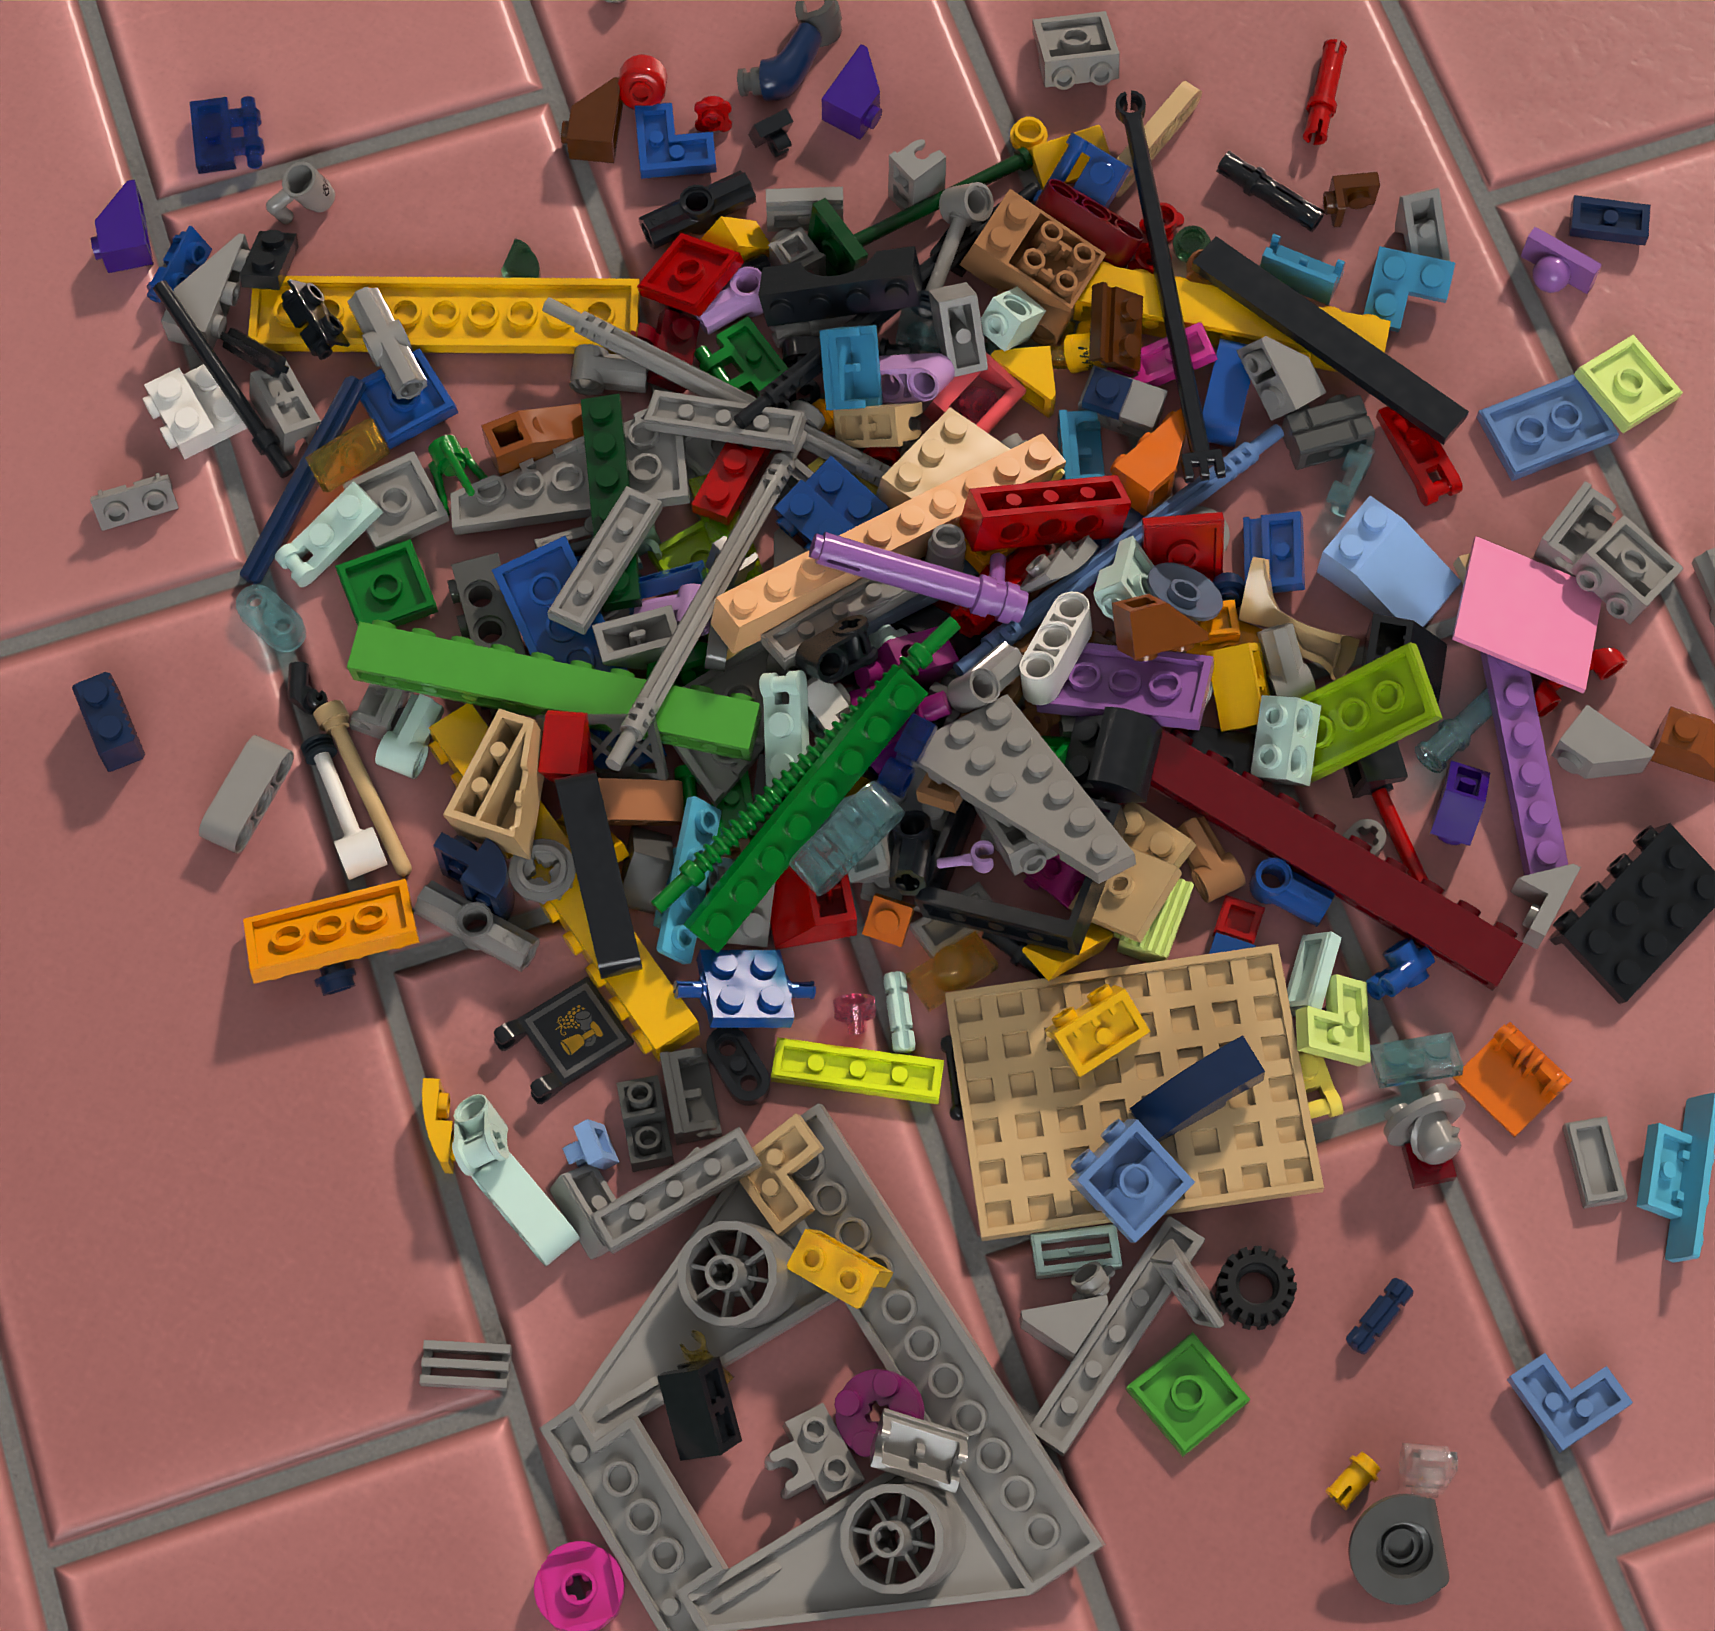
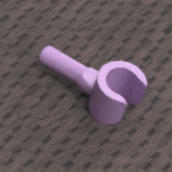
M985 840L978 841L972 846L971 853L938 858L937 866L939 869L973 866L979 873H987L994 866L993 859H980L978 857L993 854V844Z

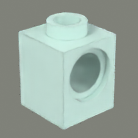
M1017 286L992 298L981 317L983 334L1005 352L1030 339L1046 310Z

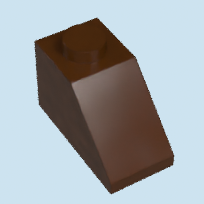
M617 77L612 78L571 106L569 121L563 120L561 129V143L567 144L569 159L614 163L624 104L620 99V86L618 85Z

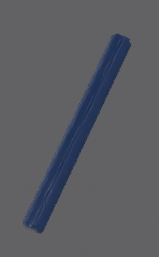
M350 375L344 379L241 569L240 576L249 583L256 585L262 582L275 558L276 552L280 549L362 397L366 384L358 378Z

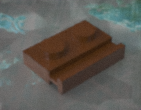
M1106 282L1092 285L1089 361L1102 362L1101 365L1126 374L1140 372L1143 296L1117 286L1109 287Z

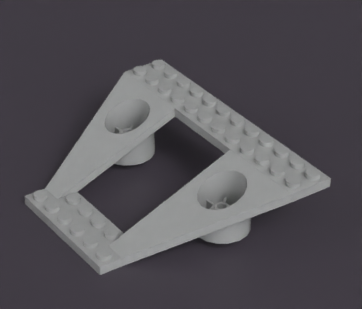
M820 1103L806 1111L801 1117L825 1150L791 1175L815 1208V1211L786 1234L778 1236L739 1180L724 1188L575 1403L539 1428L658 1631H736L1030 1596L1106 1545L826 1108ZM804 1230H820L894 1272L886 1288L873 1287L863 1308L856 1309L847 1303L845 1304L886 1369L906 1377L917 1387L924 1403V1420L969 1435L967 1441V1461L961 1464L960 1483L956 1493L885 1472L738 1564L728 1568L641 1423L640 1418L665 1404L657 1378L661 1373L678 1370L677 1365L718 1356L724 1369L839 1300L832 1294L787 1269V1263ZM748 1235L762 1247V1250L752 1257L744 1254ZM736 1239L734 1253L727 1255L723 1246L729 1241ZM764 1258L768 1262V1279L758 1277L756 1264ZM706 1280L707 1283L710 1285L709 1288L706 1287ZM757 1282L767 1283L762 1298L757 1302L751 1291L755 1288ZM719 1290L725 1293L722 1312L710 1299ZM743 1296L751 1310L736 1317H731L735 1297ZM902 1494L898 1515L890 1517L883 1504L890 1498ZM911 1498L916 1500L928 1513L918 1521L907 1516ZM876 1511L882 1522L869 1529L868 1526ZM930 1520L935 1529V1543L923 1541V1534L920 1529ZM898 1531L900 1538L896 1543L895 1534ZM867 1535H870V1545L873 1550L870 1554L866 1546ZM921 1547L934 1549L929 1565L923 1570L915 1555ZM878 1556L889 1558L886 1575L872 1562ZM907 1560L917 1578L908 1582L895 1580L898 1562Z

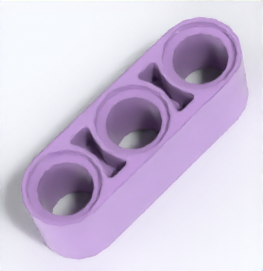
M940 353L879 356L883 403L933 400L953 380L955 375V368L950 359Z

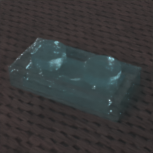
M1452 1032L1370 1045L1371 1064L1380 1089L1463 1074L1464 1064Z

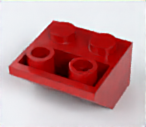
M839 842L803 848L775 882L770 920L775 950L857 935V916L849 876Z

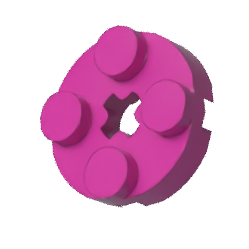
M585 1541L569 1542L554 1549L547 1556L540 1571L538 1570L534 1581L536 1604L541 1614L559 1631H598L619 1614L625 1593L624 1577L617 1561L604 1549ZM576 1576H582L583 1581L586 1583L592 1582V1590L586 1592V1598L583 1600H578L576 1595H568L567 1588L574 1585L573 1578Z

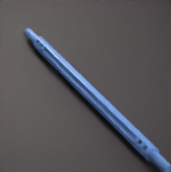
M1274 424L1250 443L1243 442L1236 449L1228 453L1227 456L1223 457L1226 472L1225 478L1217 479L1213 465L1209 468L1210 480L1201 481L1200 476L1197 477L1194 482L1189 483L1144 518L1186 515L1228 482L1235 479L1240 473L1247 470L1249 466L1255 464L1259 460L1261 453L1284 437L1282 428ZM1142 519L1093 555L1079 569L1065 576L1026 606L1023 618L1019 623L1010 621L1009 624L1002 623L981 638L979 646L953 664L957 675H964L998 644L1007 642L1013 646L1014 643L1021 640L1043 622L1053 602L1059 595L1071 591L1082 593L1097 581L1099 570L1114 563L1119 541L1133 535L1142 548Z

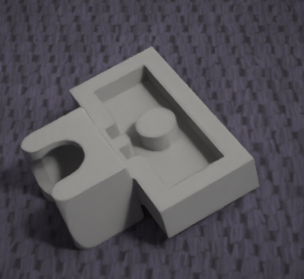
M823 1403L786 1421L783 1429L790 1443L769 1453L764 1461L765 1467L769 1471L786 1467L792 1472L793 1478L785 1483L780 1494L785 1500L810 1489L814 1485L823 1503L826 1504L863 1485L865 1481Z

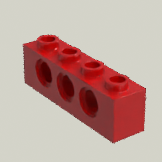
M1118 475L970 488L959 524L972 552L1065 543L1069 540L1076 542L1088 535L1092 540L1116 538L1122 532L1132 503Z

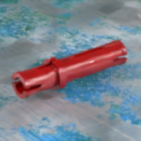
M1337 39L1326 40L1323 44V53L1314 93L1309 98L1306 107L1309 115L1303 139L1310 143L1312 133H1315L1313 145H1322L1327 141L1330 119L1336 114L1337 103L1335 97L1344 56L1347 51V46L1343 41H1340L1338 51H1335Z

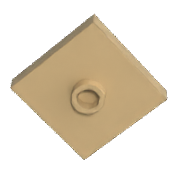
M1131 848L1135 853L1136 865L1106 881L1091 922L1141 943L1182 875V872L1178 866ZM1080 889L1076 894L1075 898L1073 899V901L1071 902L1070 906L1068 907L1071 912L1074 908Z

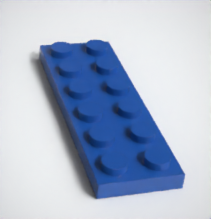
M566 536L492 569L530 655L532 652H540L552 656L557 662L570 664L573 660H579L592 664L596 670L610 672L611 669L618 668L628 671L624 667L607 666L602 663L592 625L606 622L601 611H599L585 635L548 618L547 612L578 564ZM590 729V732L601 740H604L609 732ZM617 734L608 745L613 748L620 735ZM592 745V753H593V752L595 751L596 747H594V746ZM633 746L627 759L637 749V747ZM663 747L664 756L667 757V753ZM642 752L633 764L641 769L654 763V760ZM601 753L594 761V765L600 769H610L605 763L608 756Z

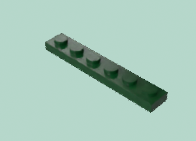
M619 393L580 399L593 537L599 531L626 486L630 487L623 408ZM637 551L602 606V612L642 607Z

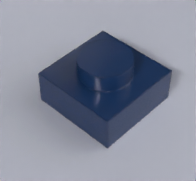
M1095 367L1082 400L1081 408L1119 420L1132 388L1133 380Z

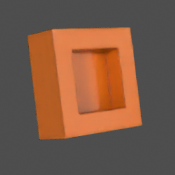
M875 893L862 935L902 947L916 905Z

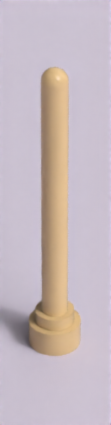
M342 700L324 703L313 712L317 725L321 731H325L326 734L333 737L396 873L402 877L408 876L412 871L411 863L348 733L349 713Z

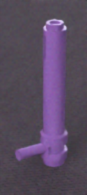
M824 532L823 535L815 534L809 550V557L815 559L816 564L969 608L971 614L986 617L989 614L995 616V621L1009 624L1010 621L1019 623L1026 610L1028 592L1020 590V586L1017 584L1005 582L1006 557L1001 553L991 555L989 576L981 574L979 577L827 532Z

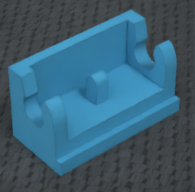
M1273 234L1269 248L1266 247L1262 255L1260 267L1299 294L1329 305L1343 276L1346 262L1338 259L1336 266L1329 265L1280 245L1281 236Z
M877 326L838 327L820 330L826 410L866 408V406L883 405Z
M1059 410L1057 421L1058 450L1066 460L1065 473L1061 480L1105 476L1100 421H1097L1098 415L1096 412L1090 410Z

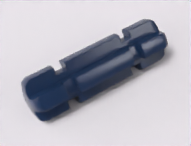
M1393 1278L1383 1290L1386 1295L1384 1297L1382 1295L1378 1296L1359 1320L1361 1326L1359 1328L1355 1326L1347 1335L1346 1342L1354 1351L1367 1354L1376 1342L1374 1339L1375 1335L1380 1337L1401 1311L1398 1306L1400 1304L1405 1306L1413 1296V1289L1402 1279Z

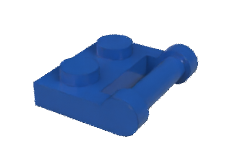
M1072 132L1066 141L1069 145L1049 180L1057 179L1065 182L1083 152L1090 159L1073 188L1108 209L1132 168ZM1039 189L1033 198L1035 202L1042 192Z

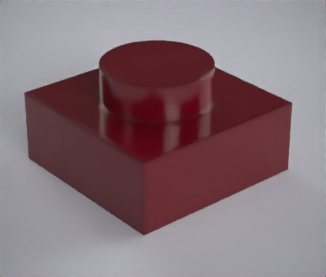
M1410 1143L1404 1144L1402 1147L1413 1189L1450 1182L1456 1179L1457 1174L1452 1158L1441 1164L1430 1165L1417 1158L1412 1151Z

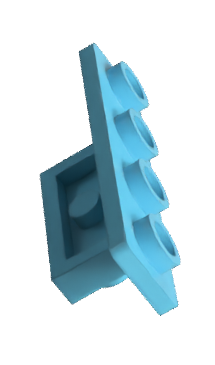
M696 796L688 797L686 800L678 844L676 848H673L674 863L666 886L681 873L679 867L687 860L694 861L696 859L694 853H703V844L711 845L713 843L711 837L717 836L721 810ZM709 871L704 873L706 879L699 886L695 887L692 885L665 912L661 914L657 909L655 912L653 926L660 929L656 947L657 951L683 965L692 962L697 938L683 924L705 898Z
M1715 1093L1687 1099L1682 1132L1661 1123L1648 1125L1637 1207L1670 1219L1665 1259L1673 1263L1699 1258L1704 1241L1703 1230L1706 1208L1709 1202L1711 1170L1715 1159Z

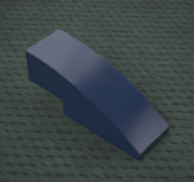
M1242 1035L1162 1084L1130 1107L1129 1111L1134 1119H1138L1158 1142H1161L1223 1108L1229 1099L1261 1083L1264 1080L1265 1070Z

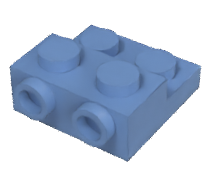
M1117 1119L1102 1132L1101 1137L1105 1142L1094 1153L1087 1149L1073 1161L1071 1168L1075 1172L1068 1180L1097 1211H1102L1130 1243H1136L1195 1181L1138 1119H1127L1124 1123Z

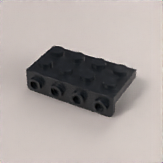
M1671 823L1657 828H1653L1650 825L1642 830L1633 840V843L1636 845L1635 848L1628 855L1623 853L1609 864L1606 870L1610 874L1601 883L1599 881L1594 882L1581 894L1580 898L1583 902L1575 911L1570 909L1555 921L1553 926L1557 930L1549 937V940L1554 945L1562 943L1619 1004L1627 1002L1715 908V870Z

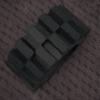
M1254 1246L1252 1250H1248L1247 1247L1239 1249L1236 1255L1232 1254L1228 1257L1217 1277L1215 1296L1217 1301L1220 1300L1221 1312L1223 1315L1227 1312L1231 1316L1229 1321L1233 1324H1236L1237 1321L1242 1323V1328L1250 1330L1251 1326H1257V1330H1263L1267 1325H1276L1288 1313L1295 1299L1297 1282L1293 1280L1295 1276L1293 1268L1288 1269L1286 1266L1288 1260L1284 1256L1280 1259L1276 1257V1251L1269 1248L1268 1252L1261 1251L1262 1246ZM1253 1272L1266 1276L1272 1285V1296L1266 1302L1259 1304L1247 1301L1239 1289V1282L1243 1276Z

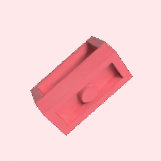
M986 352L988 370L954 377L930 403L923 414L935 423L970 385L980 377L1005 391L1002 397L976 423L978 427L989 434L1026 394V389Z

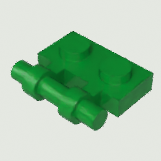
M749 316L716 335V343L721 348L720 350L712 354L707 346L704 345L694 352V356L700 363V370L743 392L751 388L757 397H759L760 390L788 369ZM730 363L740 373V375L733 379L724 370V367Z

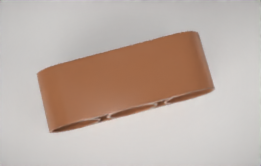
M598 778L609 825L659 827L682 824L684 815L682 781Z

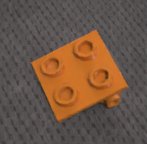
M1511 1022L1507 1025L1504 1024L1493 1035V1038L1452 1077L1514 1138L1572 1082V1079Z

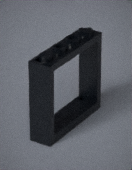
M1106 797L1091 798L1123 838L1128 823L1122 806L1107 802ZM963 799L956 813L949 811L931 856L926 888L921 889L918 895L915 896V901L923 917L1079 956L1106 881L1098 884L1085 876L1069 920L947 891L956 867L939 869L937 859L961 855L977 815L974 805Z

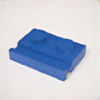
M1301 511L1261 515V518L1257 519L1243 517L1245 583L1252 558L1257 557L1269 559L1273 593L1305 590L1304 528Z

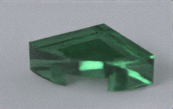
M515 238L501 269L502 277L541 278L537 257L525 242Z

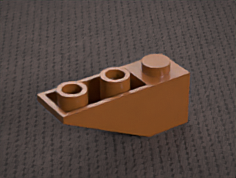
M581 403L520 410L481 425L486 448L499 476L519 469V463L531 458L535 462L553 454L552 449L584 436Z

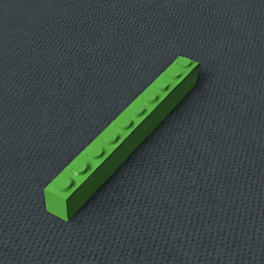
M373 620L372 624L359 621L347 664V669L353 680L497 710L502 709L531 717L546 714L548 710L588 714H628L647 681L635 678L633 673L623 669L613 668L610 672L596 670L592 664L584 661L573 660L570 664L557 662L552 656L540 652H532L530 656L517 654L514 649L505 645L492 644L491 648L475 645L476 643L466 637L452 636L451 640L436 637L435 633L426 629L413 628L411 632L396 629L394 624L383 620ZM673 684L656 714L661 743L751 761L762 717L760 703L754 702L755 699L751 696L741 693H732L728 697L714 694L713 689L702 685H691L689 689L674 686ZM589 724L590 729L609 733L612 731L606 724ZM647 731L643 737V740L648 736Z

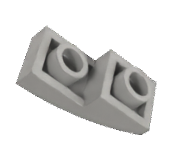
M1088 535L1074 543L1071 540L1066 541L1053 554L1047 557L1045 554L1037 556L1027 566L1026 571L1028 575L1021 584L1020 589L1028 593L1033 592L1071 574L1084 565L1099 546Z

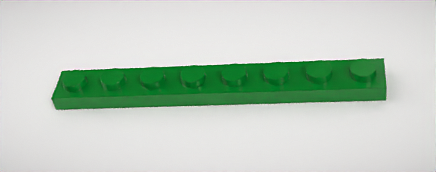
M893 665L683 925L713 951L719 953L915 711L928 692L901 667Z

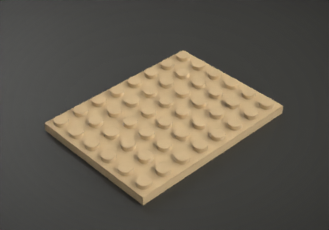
M1278 944L1061 975L1049 982L1046 978L945 992L981 1241L1112 1223L1102 1211H1097L1068 1180L1075 1172L1071 1168L1073 1161L1087 1149L1094 1153L1105 1142L1101 1137L1102 1132L1115 1120L1120 1119L1124 1123L1127 1119H1134L1129 1111L1130 1107L1183 1070L1242 1035L1265 1070L1264 1080L1226 1101V1105L1223 1108L1159 1142L1195 1181L1164 1215L1323 1192L1324 1185ZM1105 984H1109L1110 987L1116 985L1125 988L1151 1032L1081 1077L1076 1076L1054 1039L1048 1037L1045 1029L1053 1025L1051 1019L1062 1010L1069 1007H1074L1076 1010L1089 1001L1087 995L1096 988Z

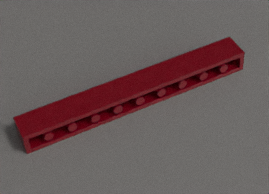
M1163 729L1151 779V787L1201 817L1204 816L1206 820L1266 856L1284 860L1289 864L1293 872L1335 893V897L1404 938L1411 937L1417 946H1426L1435 957L1493 991L1498 986L1523 945L1522 942L1515 939L1518 935L1516 931L1498 921L1491 925L1479 917L1481 911L1470 903L1459 900L1457 904L1443 896L1445 890L1438 884L1426 878H1423L1421 882L1406 874L1409 869L1401 862L1388 856L1385 860L1380 859L1370 853L1372 846L1354 835H1351L1349 839L1334 831L1336 825L1319 814H1314L1313 818L1298 810L1300 804L1290 796L1279 792L1276 797L1263 789L1265 783L1258 777L1246 771L1239 775L1227 768L1229 762L1221 755L1211 750L1204 754L1191 746L1194 741L1184 733L1176 729H1172L1169 733Z

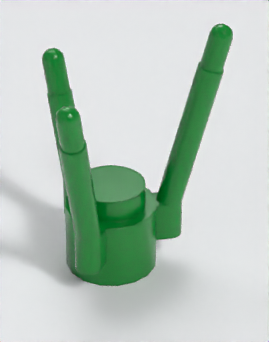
M454 435L441 436L435 439L428 447V452L433 460L428 464V468L433 475L437 495L447 511L448 517L450 513L442 474L444 473L447 477L457 476L469 496H473L475 491L464 472L466 465L479 480L488 477L472 458L468 448H461Z

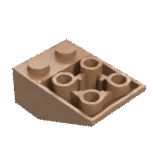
M1009 189L959 265L991 287L1008 291L1018 286L1034 301L1070 312L1106 254L1012 189Z

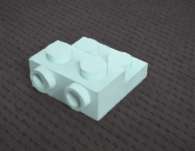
M1133 535L1119 541L1114 563L1099 570L1093 592L1098 607L1105 616L1113 621L1112 603L1145 594L1152 595L1147 586V576L1154 565Z

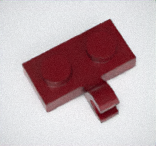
M665 308L659 314L656 329L651 325L639 322L636 331L631 330L629 333L692 365L700 321ZM650 370L648 371L646 381L648 383L680 394L687 390Z

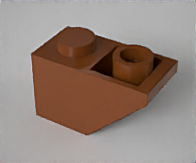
M1150 594L1112 603L1117 650L1132 657L1135 661H1150L1158 657L1157 653L1169 650L1174 652L1188 651L1194 648L1195 643L1209 640L1206 630L1167 602Z

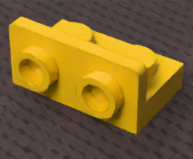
M1109 984L1096 988L1087 995L1089 1000L1087 1003L1076 1010L1074 1007L1062 1010L1051 1019L1053 1025L1045 1029L1048 1037L1054 1039L1076 1076L1081 1077L1151 1032L1125 988L1116 985L1110 987Z
M813 1229L804 1230L787 1263V1269L856 1309L863 1308L873 1287L886 1288L894 1273L828 1234Z

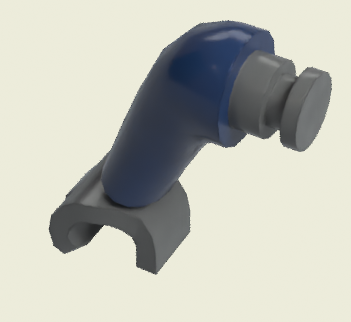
M824 0L825 3L821 8L809 13L804 1H796L795 13L799 25L782 51L772 58L762 59L760 66L752 67L750 72H747L745 68L738 69L737 84L740 96H748L749 92L752 91L753 95H762L764 101L767 102L778 101L792 95L807 75L819 48L834 43L841 35L842 14L838 1Z

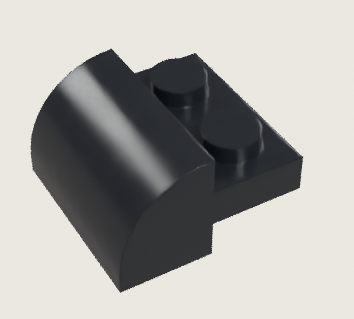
M1105 707L1103 715L1076 716L1064 766L1088 796H1103L1111 803H1146L1163 728L1144 714L1119 707Z

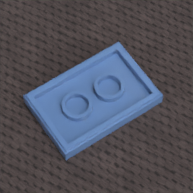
M1574 374L1479 410L1476 417L1511 481L1615 442L1619 436L1612 420L1576 379Z

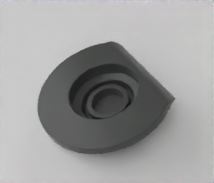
M1415 1494L1388 1496L1367 1508L1354 1525L1348 1546L1350 1566L1357 1581L1373 1597L1390 1604L1409 1605L1430 1598L1448 1584L1450 1575L1437 1505L1434 1499Z

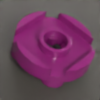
M871 1369L861 1372L850 1379L835 1398V1418L838 1431L844 1442L860 1456L870 1457V1446L879 1424L878 1421H872L870 1418V1413L873 1411L872 1405L875 1402L879 1406L887 1405L890 1410L924 1420V1403L917 1387L911 1380L894 1371Z

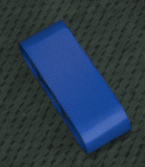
M1220 338L1216 353L1218 360L1214 362L1202 412L1209 443L1235 448L1251 380L1236 350L1248 344Z

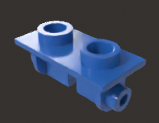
M189 226L186 232L182 231L180 235L173 237V243L163 259L167 267H159L152 281L147 285V297L152 301L161 302L153 290L157 283L166 280L174 291V288L204 264L210 255L212 248L193 226Z

